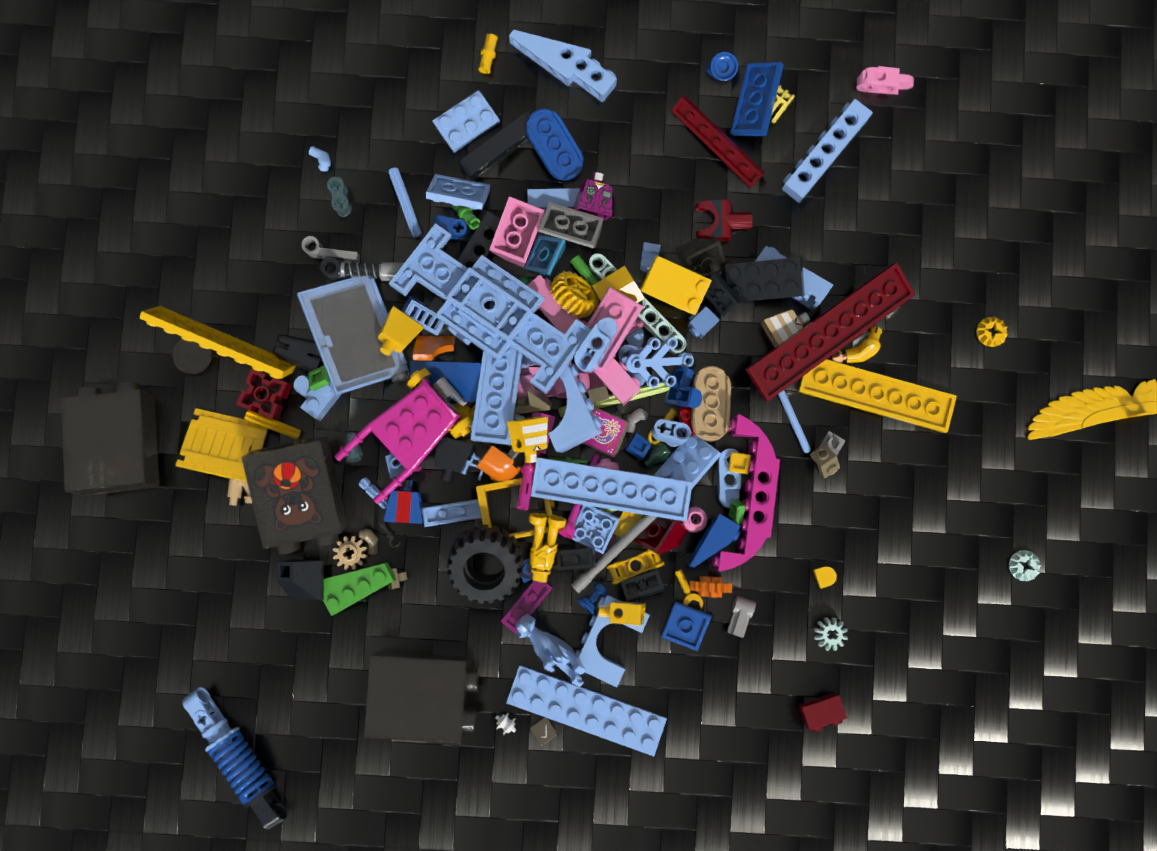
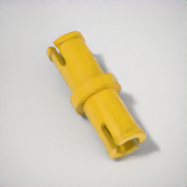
M494 34L486 35L484 48L481 50L482 57L478 70L484 74L490 73L492 59L496 55L494 51L498 37Z

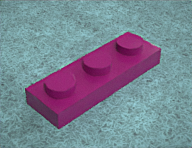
M533 581L501 622L516 634L515 624L525 614L531 616L553 587L547 582Z

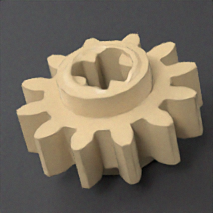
M345 536L344 543L337 541L340 547L333 548V551L338 553L333 559L340 560L337 566L345 564L344 569L348 570L351 565L352 569L355 570L357 569L356 563L364 565L361 559L368 557V555L363 554V551L367 550L368 547H361L363 540L356 542V536H353L351 541H349V538ZM349 548L350 550H354L352 558L350 556H347L346 553L349 551Z

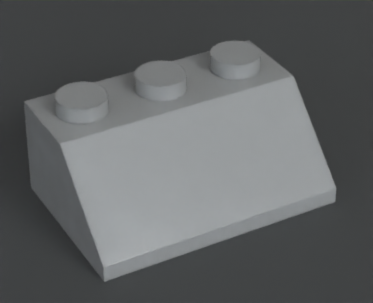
M549 202L538 232L595 248L604 218Z

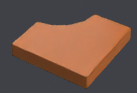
M417 336L413 360L432 361L438 354L454 351L455 336Z

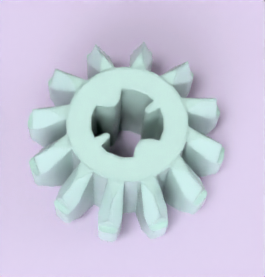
M825 617L824 624L821 621L817 622L820 629L814 628V631L819 633L814 636V639L820 640L818 642L820 647L824 646L825 650L828 651L832 647L836 651L837 644L841 647L844 646L841 640H847L848 637L843 635V633L847 632V628H841L844 624L842 621L837 622V619L834 617L830 621L829 618ZM829 630L834 631L832 632L834 634L832 638L827 634Z

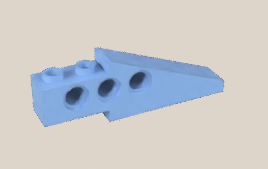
M513 30L509 35L510 44L567 86H570L574 81L602 103L616 86L617 78L615 74L610 70L602 68L597 60H591L590 49ZM564 54H568V55H570L571 57L565 59V58H563L562 56H563ZM583 65L586 68L581 70L578 69L577 66ZM593 76H598V77H600L601 79H599V80L596 81V80H593L592 77H593Z

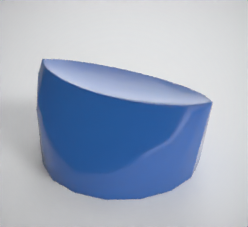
M721 52L709 62L706 72L717 80L727 81L736 75L738 62L733 54Z

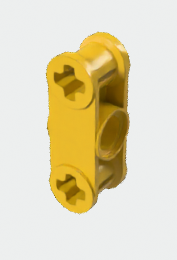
M648 549L631 558L606 566V569H609L613 579L612 584L614 585L640 573L661 567L665 563L661 561L658 554ZM633 560H638L640 563V568L637 571H633L630 567Z

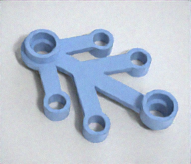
M669 336L660 347V340L651 337L639 354H632L627 357L625 364L629 372L639 373L646 381L647 386L651 388H656L659 385V379L650 375L644 367H652L663 379V383L666 386L673 387L676 384L675 376L668 374L662 366L679 365L683 368H689L693 365L694 359L687 352H681L677 357L662 358L669 349L677 347V339ZM670 340H673V343H672V345L670 346V345H669V342H670ZM653 341H656V344H655V346L653 347V346H652V342H653ZM652 349H658L650 359H645Z

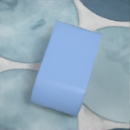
M665 419L658 420L652 429V436L655 440L676 445L684 444L691 434L690 427L687 424ZM660 427L663 428L664 433H660ZM676 431H682L685 437H678Z

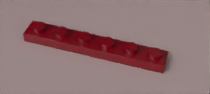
M685 95L679 99L671 111L752 188L765 172Z

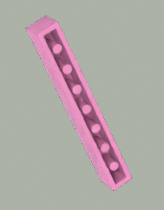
M539 275L527 286L545 298L538 309L556 329L565 334L576 319L580 321L577 316L574 317L571 313L568 314L565 309H562L557 304V301L553 299V295L550 292L552 282L547 277L543 279ZM584 319L580 321L587 326L588 323ZM613 358L604 374L596 369L593 372L624 406L641 391L639 387L641 383L635 376L630 377L626 373L628 370L621 361L618 363Z

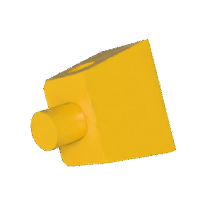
M393 306L386 315L377 337L383 343L380 351L387 356L393 350L401 353L424 327Z

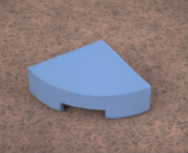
M642 328L626 336L625 339L629 345L641 344L642 346L644 340Z

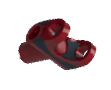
M709 200L695 205L696 211L708 214L713 221V225L709 228L696 231V238L728 241L731 240V229L752 228V212H731V201Z

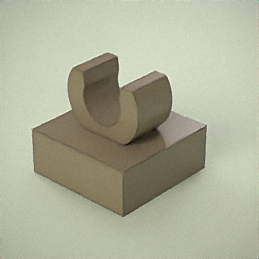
M396 568L391 569L397 580L388 584V588H399V581L408 580L406 572L397 574Z

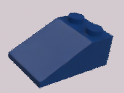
M715 514L688 560L687 565L695 567L729 545L732 541L735 542L741 532L738 530L740 525L721 514Z

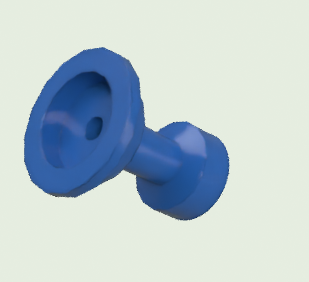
M599 582L594 585L595 591L588 598L576 599L591 615H594L595 606L593 603L600 596L605 597L609 593Z

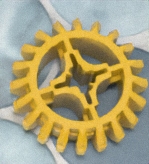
M563 271L553 279L550 292L553 295V299L557 301V304L562 309H565L568 314L571 313L574 317L577 316L578 318H587L594 313L599 304V297L596 295L595 290L592 289V285H589L582 276L579 277L576 273L573 274L570 271Z

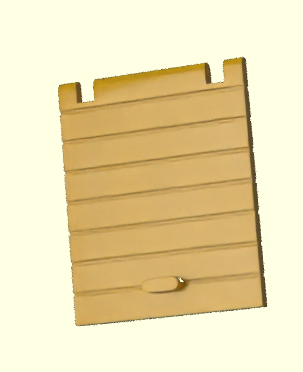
M195 408L194 415L199 416L198 420L191 419L180 451V455L185 456L184 461L177 460L175 466L252 483L254 471L256 470L269 429L245 419Z

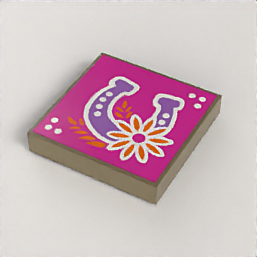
M594 407L593 412L601 420L602 426L600 428L603 433L583 442V444L616 458L630 422L598 407Z

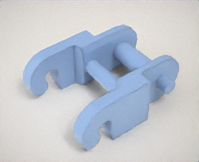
M476 452L470 455L472 458L466 463L463 471L464 475H466L469 466H477L473 463L474 459H480L479 456L475 455ZM481 470L480 475H479V477H478V480H479V481L481 480L482 475H483V473H484L482 470Z

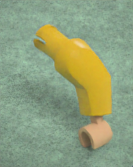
M872 326L866 340L858 347L845 349V354L838 350L832 355L833 361L842 363L845 360L846 363H857L871 358L881 347L879 339L882 329L878 327L877 333H875L876 326Z

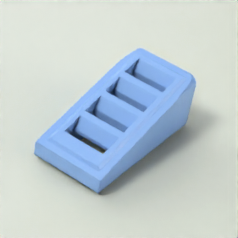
M414 300L410 301L404 314L424 327V330L434 336L439 334L444 325L442 321L436 318L435 315L437 313ZM414 307H417L418 309L413 317H411V312L413 311ZM421 311H424L425 313L423 314L420 321H418V316L420 315ZM428 315H430L431 318L427 325H425L424 322ZM435 319H437L438 322L434 329H432L431 326Z

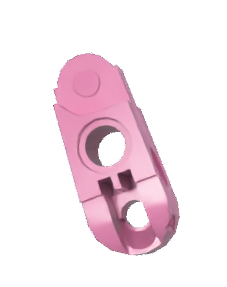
M869 67L857 77L856 89L862 92L898 94V89L912 88L914 78L910 75L899 74V68Z

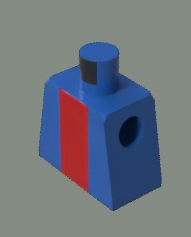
M404 480L400 491H392L390 493L384 522L424 523L421 493L412 492V480Z

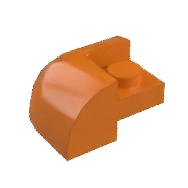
M493 445L480 457L479 463L476 466L489 475V479L494 482L513 479L521 470L520 467L515 468L512 465L514 461Z

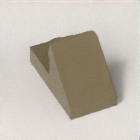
M529 385L527 389L529 400L526 398L517 399L515 414L550 410L552 400Z

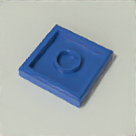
M675 600L661 637L698 651L712 614Z

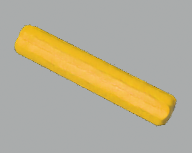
M247 410L244 417L245 420L294 439H298L301 434L300 429L251 410Z

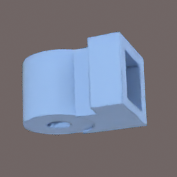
M644 242L639 271L648 273L655 256H659L661 245Z

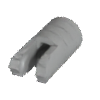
M445 378L439 379L432 386L438 396L454 412H458V410L450 402L453 398L462 406L466 404L465 400Z

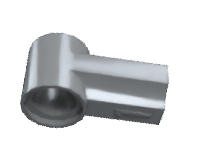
M738 595L735 597L732 606L733 613L727 629L728 633L744 637L749 618L753 616L756 601Z

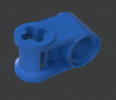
M441 215L435 216L433 226L436 223L449 232L452 236L450 239L465 240L469 237L470 230L464 220Z

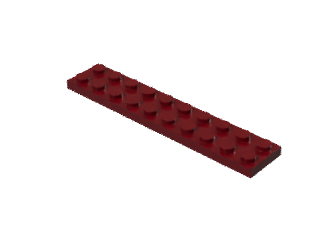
M893 263L747 367L746 371L763 399L769 401L916 294L898 263Z

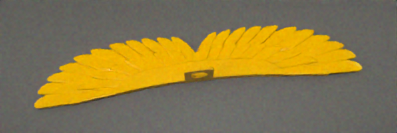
M1152 379L1147 383L1146 381L1141 382L1135 389L1133 396L1120 386H1113V388L1105 386L1103 389L1095 387L1093 390L1085 389L1082 392L1071 393L1072 396L1059 397V401L1048 403L1047 405L1050 407L1039 410V413L1042 414L1036 415L1032 419L1036 422L1029 425L1028 430L1033 431L1028 434L1027 439L1052 437L1109 421L1157 414V381Z

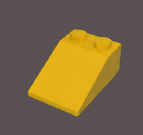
M656 255L640 291L696 315L712 280Z

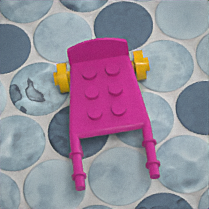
M426 368L420 371L416 370L409 377L410 380L407 386L412 390L409 394L369 422L358 434L355 433V437L344 447L341 446L340 451L334 455L338 461L342 460L345 456H349V452L357 444L362 443L363 439L372 431L404 466L405 469L397 477L394 476L393 480L383 490L380 489L379 494L373 498L376 504H379L384 499H388V495L396 487L401 486L402 482L412 472L422 469L420 463L451 426H455L450 432L455 439L461 435L463 437L472 430L470 427L473 425V420L470 416L462 420L461 414L454 412L433 390L429 380L431 373Z

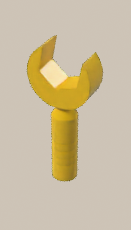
M682 569L676 571L677 579L683 592L686 593L683 604L688 605L692 600L699 602L700 609H702V598L695 593H691Z

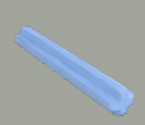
M397 167L391 168L388 172L412 237H421L422 232Z

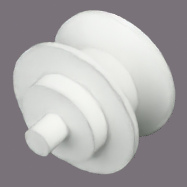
M509 713L503 714L501 717L499 715L496 716L498 720L496 729L501 727L504 730L503 735L506 732L516 731L514 728L516 718L510 720L508 718Z

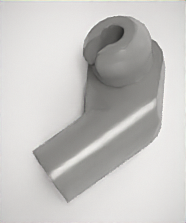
M636 409L628 415L627 421L630 423L626 431L627 433H634L636 423L647 419V411Z

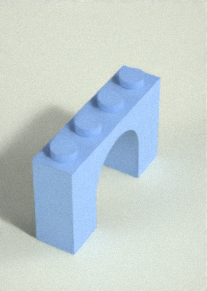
M607 594L605 598L601 597L597 607L599 608L600 605H610L612 601L621 600ZM618 609V615L623 616V611ZM598 612L597 616H592L589 623L592 626L589 634L585 632L581 643L584 645L581 651H576L575 655L586 669L585 673L618 687L625 667L603 657L597 649L596 639L598 633L604 626L611 624L609 617H599ZM645 612V623L642 625H623L642 633L650 615Z

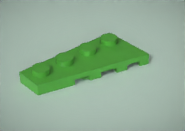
M388 562L325 578L323 601L329 613L333 616L397 579Z

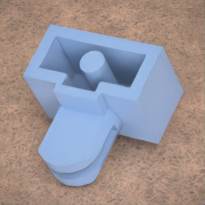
M299 376L294 382L295 390L306 398V401L300 408L319 421L323 419L341 396V394L335 395L331 382L315 391L309 388V377Z

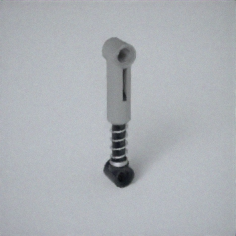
M329 257L321 262L320 267L323 276L331 281L346 277V275L352 278L354 276H367V278L371 276L376 279L380 277L381 281H391L404 263L382 262L379 265H374L373 263L371 265H366L365 263L358 265V263L346 264ZM333 265L336 267L333 273L326 271L328 266Z

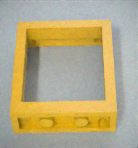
M522 478L476 487L483 525L493 528L486 491L521 485ZM544 499L547 519L549 520V516L553 515L552 508H555L554 500ZM545 527L544 533H548V527ZM535 529L511 533L509 537L522 538L532 536Z

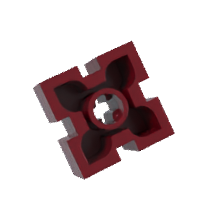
M251 369L245 382L249 385L247 392L241 391L236 405L256 413L258 411L259 414L278 421L283 410L280 402L282 398L287 400L292 385L273 377L271 379L270 376ZM264 392L267 393L266 398L262 396Z

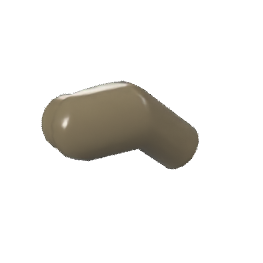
M361 529L358 536L360 539H365L368 543V554H378V537L371 529Z

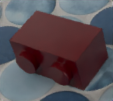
M832 693L799 705L806 728L810 731L813 730V732L821 731L824 729V726L829 724L832 726L839 725L843 722L842 720L847 719L841 698L837 693Z

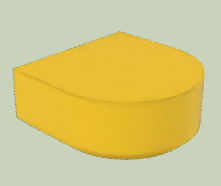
M824 566L813 570L820 589L830 586L836 581V572L831 567Z

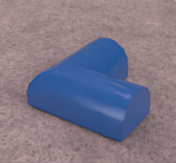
M675 367L673 376L676 378V384L668 390L664 403L690 408L700 406L702 393L698 389L690 387L694 375L693 370Z

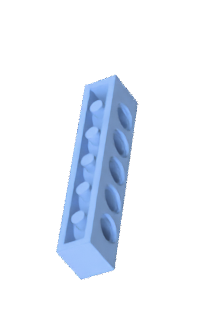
M854 99L851 104L847 102L841 110L843 114L840 118L836 116L830 123L831 129L828 132L823 131L818 138L820 142L817 146L813 144L806 152L807 158L805 160L801 158L794 167L797 170L793 175L789 173L783 180L785 185L782 190L798 203H800L872 115L873 112L858 100ZM845 119H849L852 125L847 124ZM833 133H838L841 139L835 138ZM822 147L828 148L829 153H825ZM810 161H815L818 167H813ZM798 175L805 176L806 181H801Z

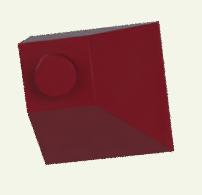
M657 517L633 541L660 555L678 547L688 533V530L678 520Z

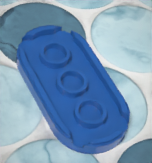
M539 109L533 112L526 122V134L545 167L558 180L567 181L575 178L581 172L583 155L562 119L552 110Z

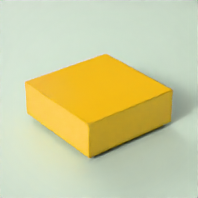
M731 452L728 472L748 474L751 455Z

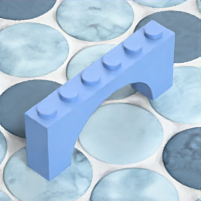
M523 355L521 367L527 368L538 365ZM571 362L560 375L567 393L566 412L561 423L552 432L548 433L555 450L560 453L603 433L600 428L602 426L601 420L598 416H595L593 412L594 405L590 398L587 399L585 394L587 389L584 383L578 379L579 371L575 364L572 365Z

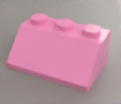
M509 197L489 251L507 262L524 268L545 210Z

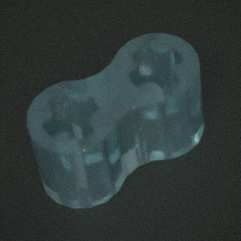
M332 177L327 183V188L332 194L331 205L338 215L347 216L352 210V206L347 199L348 188L341 178Z

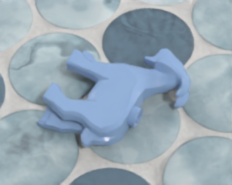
M529 614L523 615L515 624L517 636L519 638L526 636L530 638L534 650L542 660L545 669L553 672L554 668L552 666L556 664L571 678L573 684L579 687L582 686L584 682L579 674H583L586 669L575 655L574 650L560 638L538 630L535 627V619Z

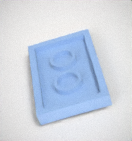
M479 90L433 120V124L453 153L500 123L499 118Z
M435 174L426 191V199L482 210L490 192V185Z
M690 434L688 440L678 446L654 475L693 482V488L721 454L697 435Z

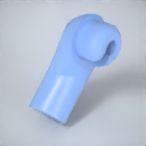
M312 146L309 150V155L318 159V168L321 171H328L329 166H331L328 153Z

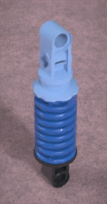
M199 687L186 696L182 701L183 707L188 711L194 723L202 732V737L208 741L209 745L205 751L209 753L214 762H219L217 767L218 769H223L222 775H227L226 781L231 782L230 787H237L234 793L236 795L240 794L238 799L242 803V807L245 809L251 806L262 826L268 830L287 818L286 808L273 792L277 784L269 777L268 773L262 774L265 768L260 766V760H255L256 754H251L252 748H246L248 742L243 741L244 736L240 732L239 727L232 729L229 727L227 718L223 717L206 689Z

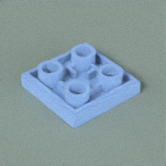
M583 505L574 524L576 532L572 540L589 548L595 547L596 551L603 554L620 518L597 507Z

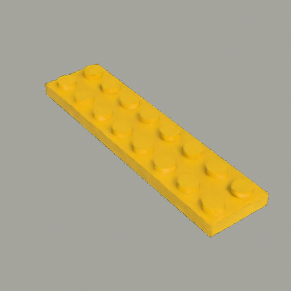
M162 306L141 311L140 319L146 321V324L161 327L169 334L180 335L183 340L199 343L200 347L213 349L221 356L232 357L237 363L251 365L254 370L265 371L273 378L282 379L296 371V366L279 359L271 352Z
M827 359L801 378L798 390L800 393L943 433H948L957 397L956 395Z

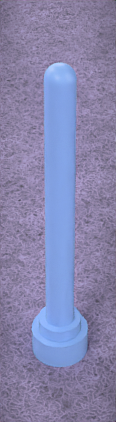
M783 390L778 396L803 451L809 453L811 448L785 390Z

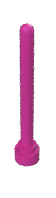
M599 452L594 453L589 466H595L599 463L601 458ZM574 503L565 526L559 529L558 533L560 535L573 539L576 532L574 524L582 506L581 504Z

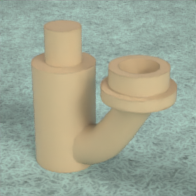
M229 479L227 497H230L229 505L237 506L238 498H241L242 487H244L247 496H244L245 503L257 504L259 498L255 497L251 483Z

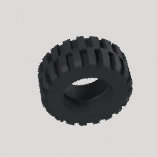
M482 525L481 528L473 526L469 532L467 530L463 531L451 547L447 561L448 579L451 580L450 584L454 589L458 588L457 593L461 596L466 595L467 600L473 601L475 599L478 600V603L484 604V601H488L489 604L495 603L496 599L501 601L506 598V594L511 595L515 587H518L524 562L522 548L519 544L517 545V539L514 536L509 537V532L505 529L500 531L499 527L494 525L493 528H488V525ZM476 553H491L502 561L504 568L494 575H481L469 566L467 559Z

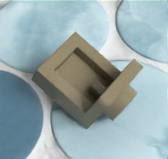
M826 444L810 454L811 458L817 463L819 472L824 479L829 475L835 474L840 469L837 455Z

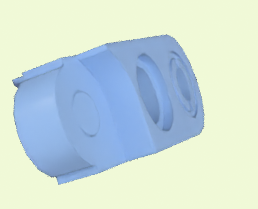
M610 317L600 319L575 354V363L581 371L592 372L599 366L618 331L614 319ZM597 338L602 339V345L599 348H594L593 341ZM586 357L591 358L589 364H585L584 359Z
M735 449L722 451L720 453L721 456L717 459L718 501L726 508H730L732 499H739V490L741 488V473L728 472L729 463L727 458L731 452L739 453ZM726 475L733 477L732 485L725 483L724 478Z

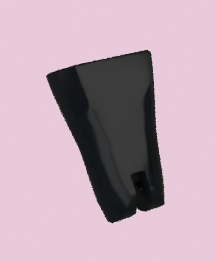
M278 335L276 341L284 346H289V350L274 346L272 350L274 356L306 373L324 366L314 340L289 335Z

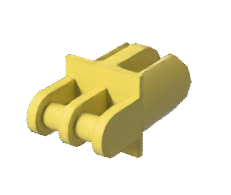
M781 85L778 86L777 90L781 97L776 94L772 115L777 108L780 110L773 118L772 123L778 120L795 97V95L791 96L788 90L784 91Z

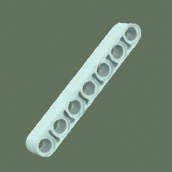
M594 254L589 260V269L599 281L606 278V275L617 271L602 254ZM600 261L603 265L600 268H595L592 263ZM646 299L640 301L643 309L637 318L642 321L643 326L655 338L659 339L662 345L667 337L676 338L682 347L678 350L669 349L668 351L671 354L679 355L686 347L684 337ZM652 314L655 317V321L648 322L645 316ZM662 327L666 328L668 335L662 336L658 330Z

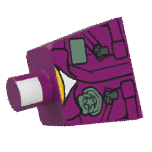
M594 172L592 180L588 179L581 184L573 209L604 218L603 220L605 221L612 216V187L603 184L604 175L602 173Z

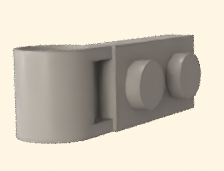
M308 236L302 241V249L310 257L321 258L322 260L331 257L346 264H360L361 256L357 252L323 248L321 243L313 236ZM313 243H316V248L312 251H309V246Z

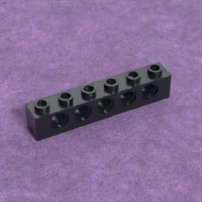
M487 211L457 261L465 267L470 264L474 265L480 258V256L475 254L478 249L485 250L483 256L487 259L491 255L494 256L495 254L489 251L493 239L487 240L485 236L488 233H496L501 219ZM436 295L428 308L437 313L446 301Z

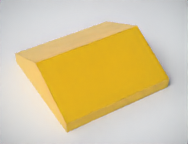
M625 266L592 286L601 301L609 287L637 303L645 299Z

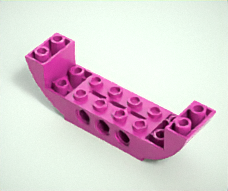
M739 414L730 421L728 432H731L730 437L753 440L748 448V454H751L748 481L745 480L744 483L746 500H742L746 507L743 523L739 524V530L742 531L741 538L737 540L739 554L723 551L713 554L711 566H714V570L717 571L732 569L749 560L761 548L766 538H771L780 459H776L773 447L763 431L751 420ZM759 473L764 478L762 483L758 480ZM757 492L761 495L760 502L756 500ZM755 512L759 515L757 522L753 518Z

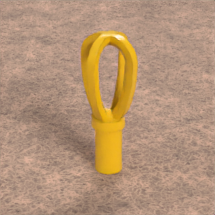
M671 408L664 419L672 421L677 412ZM651 430L648 435V441L653 445H657L661 441L652 440Z

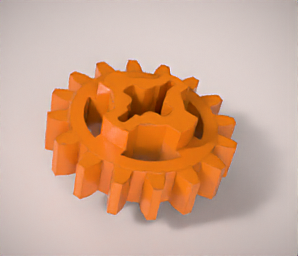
M700 576L699 581H690L689 590L699 591V596L718 598L722 597V593H732V583L723 582L722 577Z

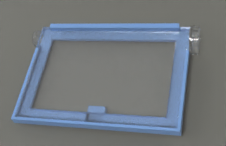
M355 276L297 293L335 395L390 378L393 383L409 379L410 373L403 352L397 353L393 350L387 356L380 351L383 343L377 337L386 318L387 311L374 278L371 276L369 278L367 276H362L361 278Z

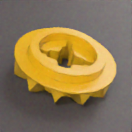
M987 317L977 326L978 339L982 344L989 347H996L1002 344L1008 335L1007 326H1005L1003 320L996 317ZM994 326V330L998 333L992 337L991 332H988L987 329H991Z

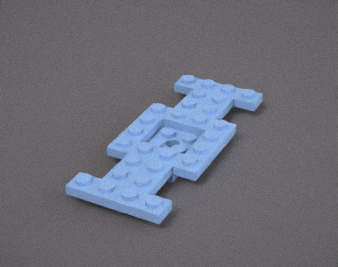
M435 223L389 282V285L406 296L415 283L419 282L446 302L435 315L436 318L498 361L510 346L541 366L530 383L547 394L571 362L592 329L576 319L565 334L560 332L535 314L545 300L542 295L483 255L480 256L472 268H467L443 252V247L452 236ZM487 301H493L495 306L493 309L488 310L484 308V304Z

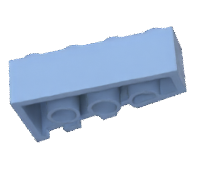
M765 246L756 261L785 259L787 257L781 255L775 248ZM803 267L805 296L793 298L813 311L821 304L833 284Z

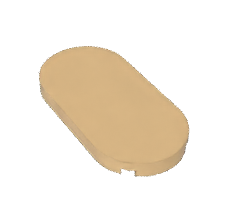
M707 366L700 370L693 380V388L698 389L702 393V402L697 408H692L691 425L695 434L702 440L716 441L722 438L729 430L731 381L721 368Z

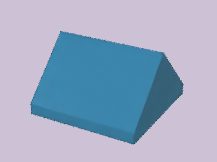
M539 235L524 269L538 276L541 275L543 278L547 277L551 281L565 250V240Z

